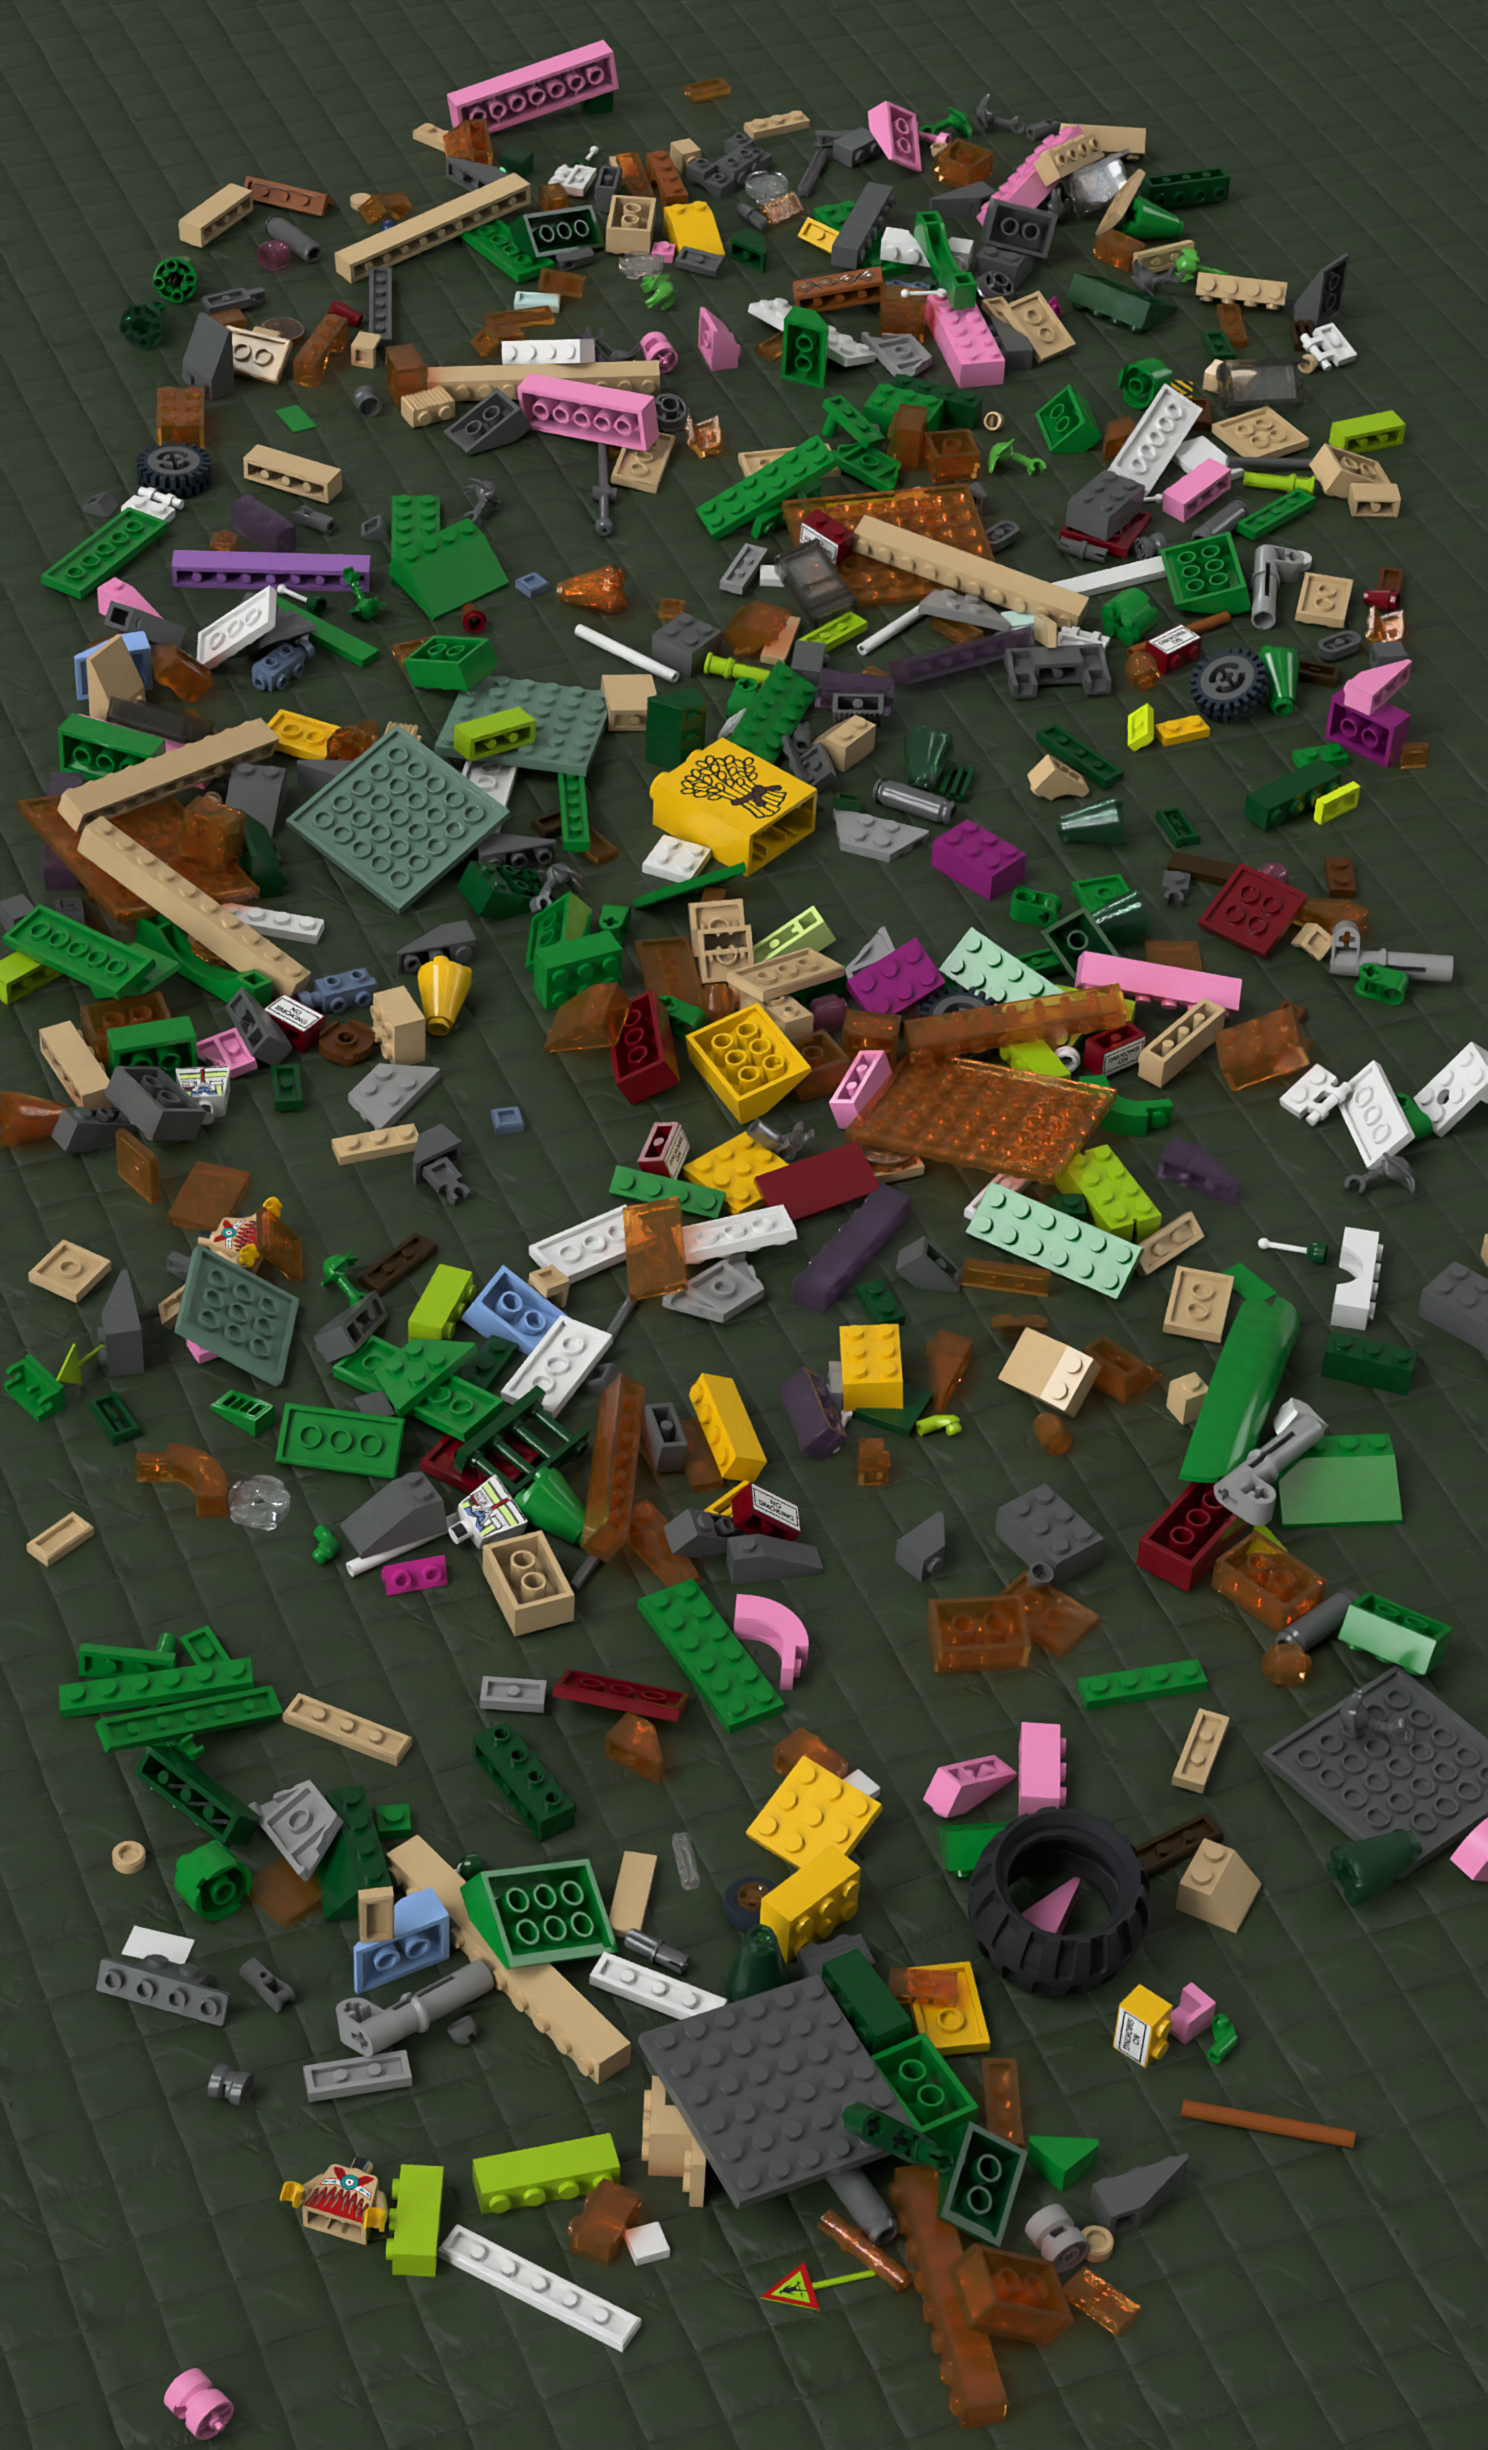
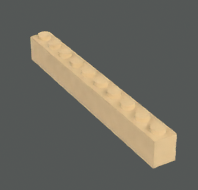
M512 173L335 252L336 272L352 284L368 277L369 267H390L459 236L464 231H470L531 203L530 184L516 173Z
M659 360L427 367L428 389L431 390L432 388L435 389L442 386L455 401H482L497 388L511 400H519L517 387L530 373L650 396L660 395Z
M864 515L854 531L852 551L1019 613L1043 614L1056 622L1059 628L1063 626L1072 628V626L1079 627L1086 616L1089 597L876 518Z
M261 717L252 721H245L237 727L227 728L213 736L208 735L203 740L188 743L174 751L169 750L161 756L148 758L140 764L130 765L124 770L109 773L98 780H90L77 788H69L62 794L57 811L75 832H79L100 816L109 820L233 771L235 763L253 764L271 757L280 738Z
M100 816L84 827L77 848L78 852L237 971L245 972L255 969L273 980L272 997L277 999L285 994L295 1000V994L305 990L311 975L309 970L116 826Z
M419 1835L414 1836L386 1854V1865L392 1885L394 1887L398 1886L406 1896L432 1887L449 1914V1941L457 1949L460 1948L469 1957L471 1963L476 1960L482 1961L492 1974L494 1987L497 1990H503L511 1998L515 2008L520 2012L524 2011L533 2020L538 2031L546 2033L554 2041L557 2049L562 2054H567L576 2063L579 2071L584 2076H589L597 2085H600L630 2064L631 2043L551 1964L510 1970L504 1967L469 1919L460 1891V1887L466 1881Z

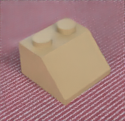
M854 715L831 727L810 744V748L820 741L827 749L833 768L845 772L874 750L876 725Z
M1204 1838L1179 1883L1175 1909L1237 1934L1262 1883L1235 1850Z

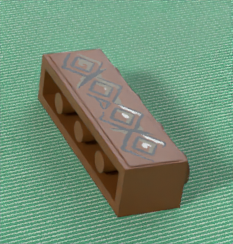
M881 266L793 281L795 305L815 310L816 312L886 300Z

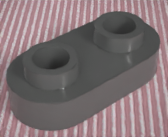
M1012 521L998 522L981 533L980 547L988 553H995L1018 539L1019 526Z
M1341 631L1319 640L1317 654L1325 661L1339 659L1357 652L1360 649L1362 638L1354 631Z

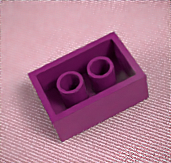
M1343 687L1331 697L1325 738L1334 743H1340L1342 747L1388 769L1404 756L1411 714L1385 702L1370 716L1344 705L1345 693L1343 692Z
M967 819L933 841L931 866L988 901H991L1024 879L1027 854Z
M915 937L848 979L846 989L874 1031L877 1032L927 1001L931 994L935 996L936 991L944 990L946 982Z

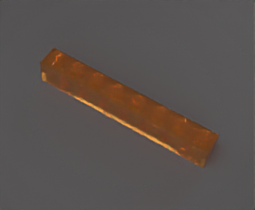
M1115 983L904 1021L903 1037L910 1063H925L942 1057L953 1058L959 1054L970 1052L981 1053L987 1049L1009 1048L1021 1043L1032 1044L1043 1039H1060L1067 1035L1077 1033L1088 1034L1094 1030L1105 1028L1115 1029L1125 1025L1127 1008L1120 985Z
M622 1372L600 1394L581 1548L604 1562H607L629 1539L646 1387Z
M919 2165L895 2168L894 2182L889 2183L890 2201L892 2205L897 2204L898 2206L897 2220L899 2222L900 2234H906L908 2240L905 2244L908 2262L914 2263L916 2268L914 2272L917 2293H923L925 2299L923 2302V2315L925 2322L931 2323L934 2332L931 2333L934 2353H940L942 2358L940 2363L941 2378L943 2384H949L951 2389L949 2394L951 2413L953 2416L958 2415L962 2429L1004 2423L1008 2401L955 2227L937 2218L939 2172L929 2166L922 2167Z

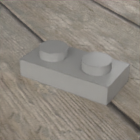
M483 1676L480 1708L544 1713L547 1680Z

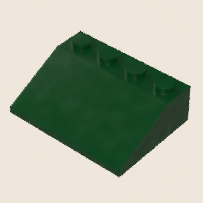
M1074 273L1066 299L1073 301V306L1080 309L1088 307L1092 309V314L1104 317V314L1111 317L1110 321L1120 325L1123 322L1130 324L1129 329L1137 332H1142V329L1152 330L1178 309L1175 305L1108 278Z

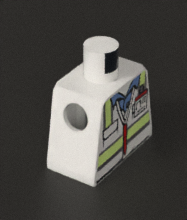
M229 1066L176 1068V1083L207 1111L202 1124H210L213 1122L214 1117L226 1115L230 1094Z
M495 1474L458 1505L455 1515L459 1522L449 1527L448 1532L456 1544L470 1537L478 1549H483V1545L521 1535L524 1533L528 1521Z

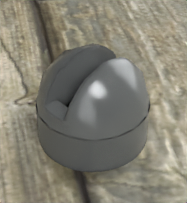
M1044 1562L1033 1563L1027 1573L1028 1583L1035 1589L1046 1588L1054 1576L1053 1569ZM1041 1574H1043L1045 1577L1042 1578L1041 1580L1038 1579V1577H1039Z
M471 2015L460 2018L447 2028L451 2038L460 2045H468L469 2039L473 2041L478 2031Z

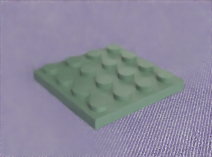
M198 1244L192 1252L174 1332L277 1387L283 1381L299 1299Z

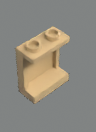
M652 674L602 675L600 690H603L608 709V731H646L647 697L657 695Z

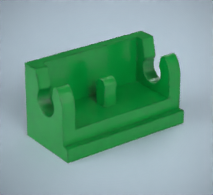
M31 1354L26 1355L24 1359L11 1365L5 1371L9 1376L14 1375L16 1372L18 1374L4 1383V1390L38 1423L66 1408L65 1386L56 1381V1378Z

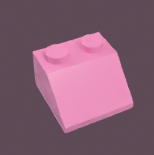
M701 307L698 348L711 371L738 368L741 348L739 344H736L733 333L729 332L726 325L705 307Z

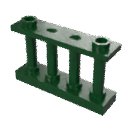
M536 1385L462 1445L457 1451L452 1467L460 1474L470 1467H477L489 1478L496 1474L514 1500L522 1489L528 1490L535 1482L533 1478L543 1466H547L549 1469H559L572 1457H580L588 1448L589 1443L587 1439L591 1429L586 1426L574 1436L543 1410L542 1402L546 1392ZM529 1418L531 1420L536 1419L565 1444L555 1452L527 1429L524 1423ZM510 1434L512 1436L517 1435L541 1455L545 1461L535 1468L504 1442L505 1438ZM490 1450L492 1452L497 1451L526 1477L515 1484L484 1458L485 1454Z

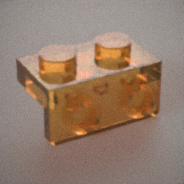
M691 415L686 416L688 425L685 426V430L689 437L687 443L692 452L696 451L699 459L725 449L722 425L718 416L698 424L695 423Z
M1376 606L1370 607V616L1367 617L1369 630H1366L1369 645L1376 642L1401 641L1402 645L1405 646L1406 617L1404 611L1401 610L1379 616Z

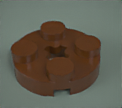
M340 1020L327 1024L320 1031L319 1053L330 1061L340 1063L342 1067H353L356 1065V1062L366 1059L374 1051L373 1032L369 1026L360 1021L349 1020V1024H340Z

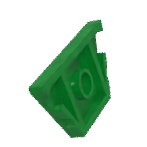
M860 443L838 445L837 450L830 451L838 464V468L889 497L892 496L901 469V462L875 447L866 450Z
M413 1338L373 1372L375 1382L384 1391L388 1402H391L394 1406L397 1417L402 1418L478 1353L476 1344L473 1342Z

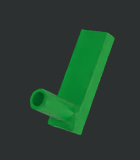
M842 395L824 399L822 407L829 413L821 430L824 436L834 437L840 424L866 450L883 445L885 437Z
M163 1633L159 1636L155 1651L81 1643L78 1651L79 1676L106 1679L176 1668V1653L174 1652L178 1640L171 1633Z

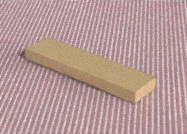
M300 1693L296 1695L283 1713V1722L396 1767L412 1745V1737Z

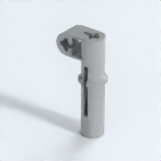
M1261 545L1256 549L1254 574L1250 578V586L1253 590L1251 622L1256 628L1266 630L1274 626L1277 590L1280 587V581L1293 583L1298 580L1304 562V556L1301 552L1274 545Z
M1343 920L1337 923L1333 929L1330 975L1359 976L1358 970L1362 964L1374 963L1392 970H1400L1410 980L1452 981V955L1387 952L1386 948H1382L1379 951L1360 950L1359 928L1354 922ZM1345 932H1350L1348 944L1349 947H1353L1355 950L1335 948V946L1344 947L1342 936H1344Z
M1305 1414L1262 1448L1250 1451L1243 1463L1214 1485L1216 1499L1225 1508L1252 1525L1262 1526L1268 1524L1272 1520L1276 1492L1267 1483L1276 1481L1279 1472L1323 1438L1324 1431L1322 1425L1315 1417Z
M476 1960L414 1994L411 1992L403 1994L399 2002L384 2010L363 1998L343 2000L336 2006L340 2040L358 2053L370 2057L414 2032L423 2033L427 2031L432 2022L491 1991L494 1987L492 1974L482 1961Z

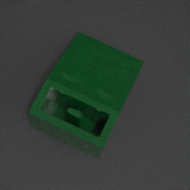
M470 860L457 887L479 917L501 921L532 912L530 901L533 897L539 895L544 884L538 878L539 875L531 869L521 870L509 865L499 866L493 865L488 861L476 862ZM550 894V897H549V898H550L551 902L553 903V902L556 901V900H555V899L553 898V896Z

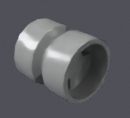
M1052 2204L1042 2208L1026 2224L1025 2232L1037 2250H1041L1042 2257L1055 2273H1063L1073 2269L1086 2258L1090 2251L1089 2242L1079 2228L1074 2227L1073 2220L1060 2204Z

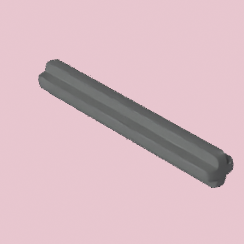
M819 148L816 151L797 188V195L799 197L803 196L805 198L811 191L828 158L827 149Z

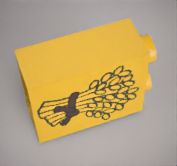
M723 737L704 750L697 749L693 751L686 762L671 772L660 773L650 787L649 794L653 800V825L680 840L711 848V857L728 867L744 862L747 871L742 875L749 877L815 831L817 789Z

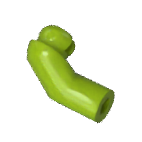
M934 1415L917 1421L915 1424L920 1436L942 1428L946 1429V1433L949 1436L962 1431V1426L959 1423L961 1420L956 1415Z

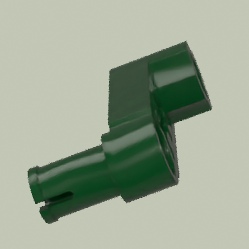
M858 2101L853 2105L847 2106L843 2112L844 2128L848 2132L911 2164L915 2163L922 2167L929 2166L939 2173H947L951 2170V2167L943 2164L945 2160L954 2164L953 2154L950 2151L937 2147L933 2140L927 2138L925 2134ZM894 2133L905 2138L903 2144L892 2140Z

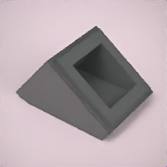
M977 481L966 489L965 508L984 517L986 516L988 495Z
M106 491L93 495L81 509L83 512L107 518L118 508V503L112 493Z
M379 514L361 524V538L363 540L391 539V526L383 514Z
M615 1363L597 1365L582 1382L580 1388L583 1391L615 1397L624 1378Z

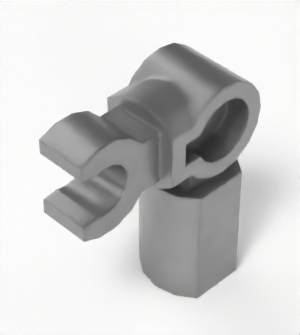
M757 1118L750 1124L747 1135L769 1150H775V1154L785 1162H790L794 1160L796 1152L802 1148V1145L809 1144L814 1140L815 1130L811 1129L807 1133H801L804 1123L800 1121L794 1125L793 1132L781 1135L780 1132Z

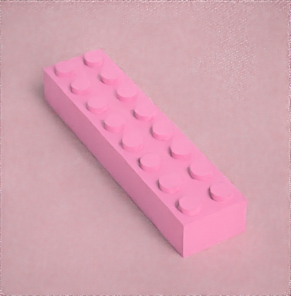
M601 40L446 95L453 131L457 136L470 141L619 89L614 53L607 43Z
M1079 124L1072 128L1070 126L1063 128L1057 136L1051 134L1042 141L1044 144L1034 149L1035 153L1025 159L1026 162L1016 169L1017 172L1008 177V182L999 187L1000 191L991 197L1036 208L1061 180L1045 187L1033 163L1040 159L1039 155L1083 134L1084 132ZM989 201L981 207L982 211L976 216L982 227Z

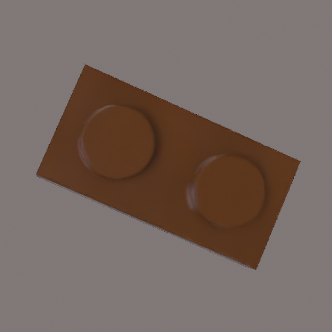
M1325 857L1324 870L1329 898L1355 899L1356 885L1351 858Z

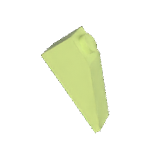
M811 906L754 945V962L756 964L807 947L819 952L836 941V938L815 907Z

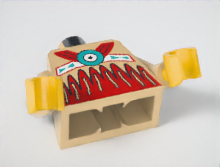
M270 1197L263 1203V1209L250 1217L223 1218L217 1231L201 1229L198 1236V1244L210 1248L214 1253L256 1274L271 1244L270 1218L277 1220L281 1215L280 1209L283 1205L276 1197Z
M356 2157L350 2168L338 2164L330 2165L324 2174L317 2175L303 2185L287 2181L283 2185L279 2199L281 2202L285 2200L292 2201V2207L296 2209L302 2204L303 2226L363 2245H367L372 2227L379 2228V2232H384L385 2223L389 2220L387 2200L385 2194L379 2190V2179L374 2175H370L373 2170V2164L363 2157Z

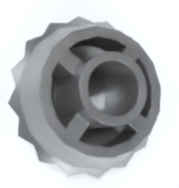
M988 271L977 277V291L980 297L989 299L1003 296L1008 304L1013 302V298H1015L1014 285L1005 274L998 271Z
M671 393L662 394L655 398L658 430H663L666 433L669 431L676 432L678 429H684V426L689 424V418L691 417L690 409L682 398Z

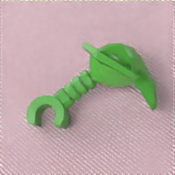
M1183 248L1182 252L1184 255L1174 260L1178 273H1175L1179 276L1183 270H1186V275L1181 280L1184 283L1194 279L1192 275L1194 272L1220 275L1229 274V272L1221 271L1217 268L1212 269L1200 264L1197 265L1196 261L1199 262L1200 258L1197 255V250Z
M658 274L655 278L648 275L642 278L643 283L640 286L644 293L655 290V294L645 301V304H649L647 306L648 309L663 303L661 311H665L674 303L677 289H674L672 283L666 281L670 277L669 274Z
M1014 438L1008 443H997L990 450L988 471L991 474L995 466L1010 459L1024 464L1030 476L1035 472L1034 466L1038 467L1041 473H1044L1046 469V463L1042 459H1031L1016 451L1013 452L1012 444L1015 441Z

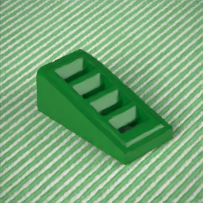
M232 1389L211 1405L212 1411L255 1438L276 1422L275 1406Z

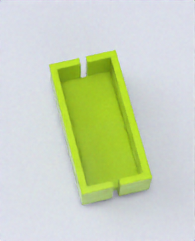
M1108 1144L1085 1150L1084 1155L1078 1152L1057 1158L1054 1184L1062 1194H1084L1087 1224L1132 1243L1134 1223L1136 1222L1133 1240L1135 1245H1138L1160 1230L1162 1214Z

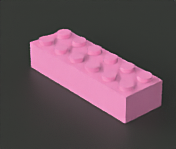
M925 296L924 318L958 387L968 388L1003 384L1005 359L976 302L973 308L953 310L946 296Z
M532 373L517 387L520 408L531 424L532 430L641 451H647L659 438L654 396Z

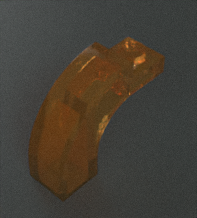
M168 1443L167 1452H136L137 1482H173L182 1484L195 1494L196 1517H228L226 1476L219 1463L210 1455L197 1448L176 1443Z

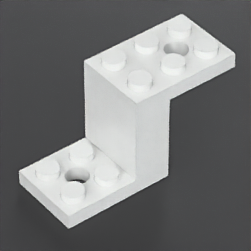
M1472 1041L1413 1098L1420 1110L1430 1118L1436 1135L1443 1137L1480 1100L1488 1104V1051ZM1449 1094V1100L1444 1104V1099Z

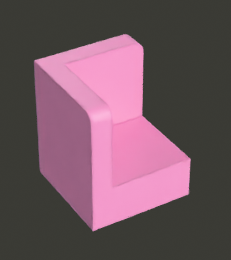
M1191 1982L1182 1989L1180 2005L1171 2013L1170 2020L1173 2022V2025L1169 2032L1184 2045L1211 2025L1216 2002Z

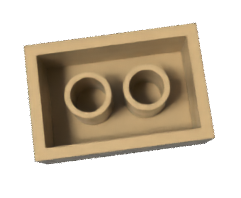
M612 195L606 227V252L634 254L636 256L650 255L656 220V198Z
M542 1530L483 1545V1573L514 1636L574 1621V1593Z

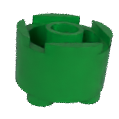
M1147 357L1129 364L1120 371L1118 387L1119 390L1122 389L1124 396L1122 398L1126 404L1135 409H1142L1150 406L1164 383L1171 387L1173 374L1171 369L1166 367L1160 360Z
M1133 587L1128 588L1102 607L1103 631L1108 637L1115 636L1122 640L1126 646L1131 647L1158 625V612L1155 606L1151 608L1147 602L1150 598L1143 591Z
M213 1840L208 1844L200 1846L190 1854L182 1855L176 1862L175 1890L202 1919L204 1917L209 1921L216 1922L228 1918L242 1906L239 1901L246 1893L249 1896L252 1890L253 1876L251 1871L218 1840Z

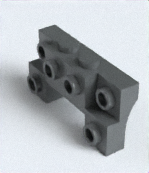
M737 133L725 141V153L727 155L715 163H711L704 158L696 159L686 166V178L699 183L711 196L721 200L771 167L772 154L764 152L760 148H755L754 139L747 137L745 134Z
M1103 644L1056 646V648L1027 647L1005 649L1004 663L1008 672V686L1012 698L1025 699L1037 697L1038 685L1082 683L1085 694L1099 695L1110 693L1112 680L1107 668Z

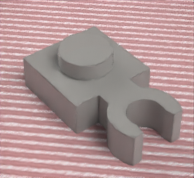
M829 1361L828 1384L823 1385V1402H829V1414H841L843 1399L841 1361Z

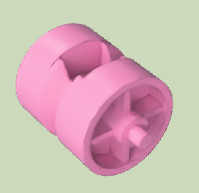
M657 331L646 334L640 341L641 347L639 349L646 361L659 360L660 374L673 370L678 362V355L666 336Z
M199 2368L189 2369L175 2378L164 2396V2404L179 2419H186V2427L198 2440H207L222 2431L234 2412L233 2403L221 2391L212 2389V2381Z

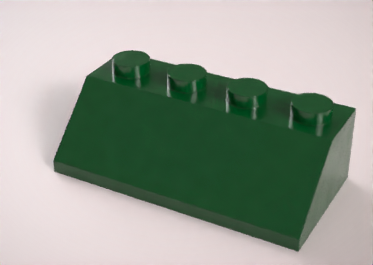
M592 204L524 214L508 224L515 246L534 259L556 256L558 253L570 252L585 247H590L592 250L605 247Z
M363 1785L331 1790L324 1796L343 1820V1824L313 1872L326 1923L359 1917L358 1890L392 1886Z

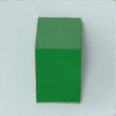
M1029 2135L1026 2162L1062 2193L1096 2166L1099 2139Z

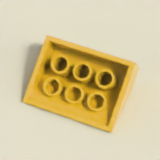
M758 1002L685 1036L690 1061L741 1125L766 1114L811 1072L810 1065Z

